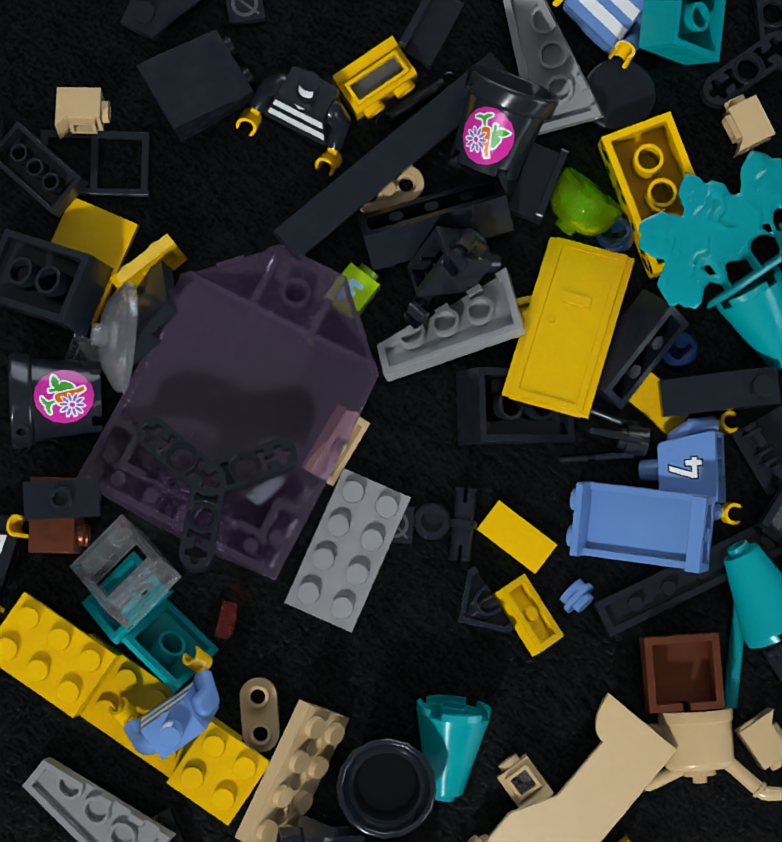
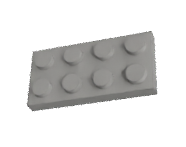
M344 468L284 603L352 633L411 497Z

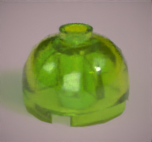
M567 167L560 175L550 197L551 208L558 216L555 224L570 236H573L575 232L587 237L600 235L606 232L618 220L624 210L611 196H605L598 190L599 186L571 167L570 169Z

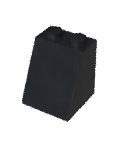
M217 30L137 65L144 82L181 143L250 103L254 96L252 88L256 87L257 84L247 67L240 70L234 60V57L239 55L228 36L222 39Z

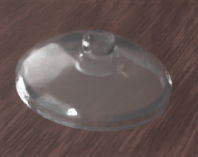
M130 281L124 282L117 288L105 304L100 324L93 323L91 329V345L98 346L100 367L111 387L119 393H126L128 389L136 342L137 288L135 282Z

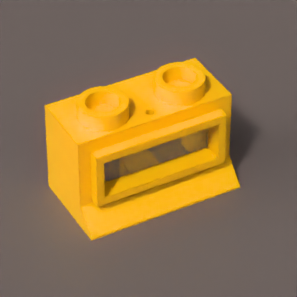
M392 35L334 74L332 79L333 85L340 90L341 97L356 119L359 120L363 116H366L367 119L372 118L385 108V101L394 95L397 98H401L414 89L415 84L413 82L417 80V72Z

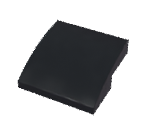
M162 260L138 285L125 313L129 360L134 364L161 343L160 326L178 312L172 268Z

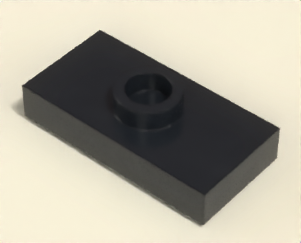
M100 479L23 482L24 520L101 517Z

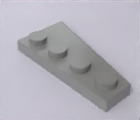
M503 0L519 76L548 89L560 99L552 118L544 121L538 135L604 118L605 116L547 1Z
M505 267L495 273L497 278L482 287L480 284H477L467 290L466 293L468 295L449 306L446 303L434 310L436 312L434 316L427 319L417 329L409 325L379 343L377 349L386 380L390 382L525 335L524 324L507 268Z
M52 757L44 759L22 785L78 842H170L176 835V833Z

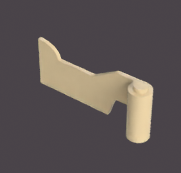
M607 693L597 710L595 718V730L601 742L562 789L554 796L510 811L489 836L487 834H483L480 837L474 835L467 842H601L677 749L611 694Z

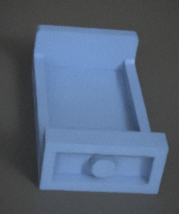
M594 481L577 482L576 488H573L570 496V508L574 510L573 524L568 527L566 535L567 546H570V556L578 557L584 555L674 567L693 573L709 571L716 496Z

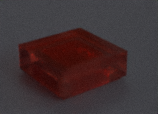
M223 600L214 637L230 639L232 637L239 610L237 602Z

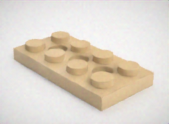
M299 699L235 838L242 842H276L279 827H297L299 816L305 815L313 803L315 791L321 779L328 771L330 759L337 745L344 737L349 718Z

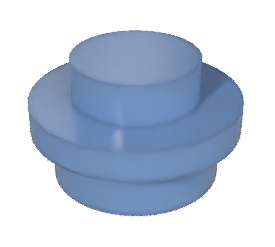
M581 579L574 582L560 598L565 604L564 610L567 613L576 610L578 613L583 611L594 599L591 595L594 587L590 583L585 584Z

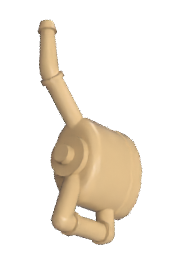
M731 707L693 711L683 708L684 711L658 713V723L647 724L676 748L677 751L664 765L665 768L660 770L645 788V791H653L682 776L692 777L695 784L707 783L708 776L716 775V770L725 769L753 793L752 796L754 798L758 797L765 801H782V787L767 786V783L761 782L734 758L733 710Z

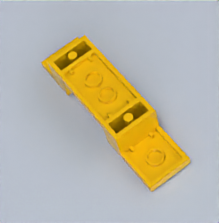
M23 592L1 624V669L72 718L80 715L169 777L166 783L226 825L230 824L270 763L269 759L244 743L242 735L216 717H213L204 732L167 758L161 759L157 753L142 755L135 750L123 730L124 727L109 713V707L112 706L116 712L120 711L125 704L122 697H126L137 709V719H140L141 716L174 694L161 679L96 634L85 633L27 592Z

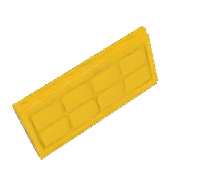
M550 237L523 323L526 334L519 336L502 391L503 396L574 417L589 418L634 265V258L568 239Z

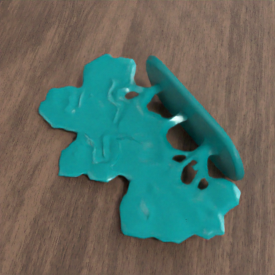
M750 151L741 167L740 193L735 195L730 194L723 183L712 180L704 183L700 177L685 173L678 193L684 207L683 215L667 214L661 211L642 220L639 225V233L641 234L639 247L653 258L665 261L657 286L669 306H675L679 303L685 308L696 309L702 302L704 288L709 282L721 284L724 291L707 303V309L737 293L782 262V223L779 224L781 230L777 231L773 222L774 211L778 208L782 210V158H771L766 153ZM763 224H770L772 231L768 232L763 229ZM760 235H768L776 239L780 250L778 254L760 264L751 251V242ZM747 260L753 271L734 284H731L728 280L726 264L729 261ZM710 265L716 274L709 275L705 271V266Z

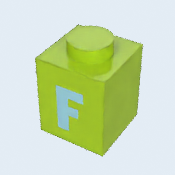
M350 263L326 293L324 300L354 323L380 290V284L376 282L379 276L363 263L359 267Z

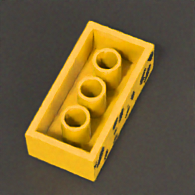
M670 111L602 136L597 145L625 218L632 227L634 241L649 280L660 276L665 261L653 258L647 252L640 249L639 240L641 234L639 233V225L642 220L661 211L667 214L682 216L684 207L678 195L680 185L685 173L695 175Z

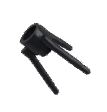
M592 405L591 414L623 427H619L618 431L591 426L588 428V432L616 439V448L622 449V451L562 455L559 457V461L561 463L618 459L634 461L635 455L645 457L650 442V428L641 427L640 421L628 420Z

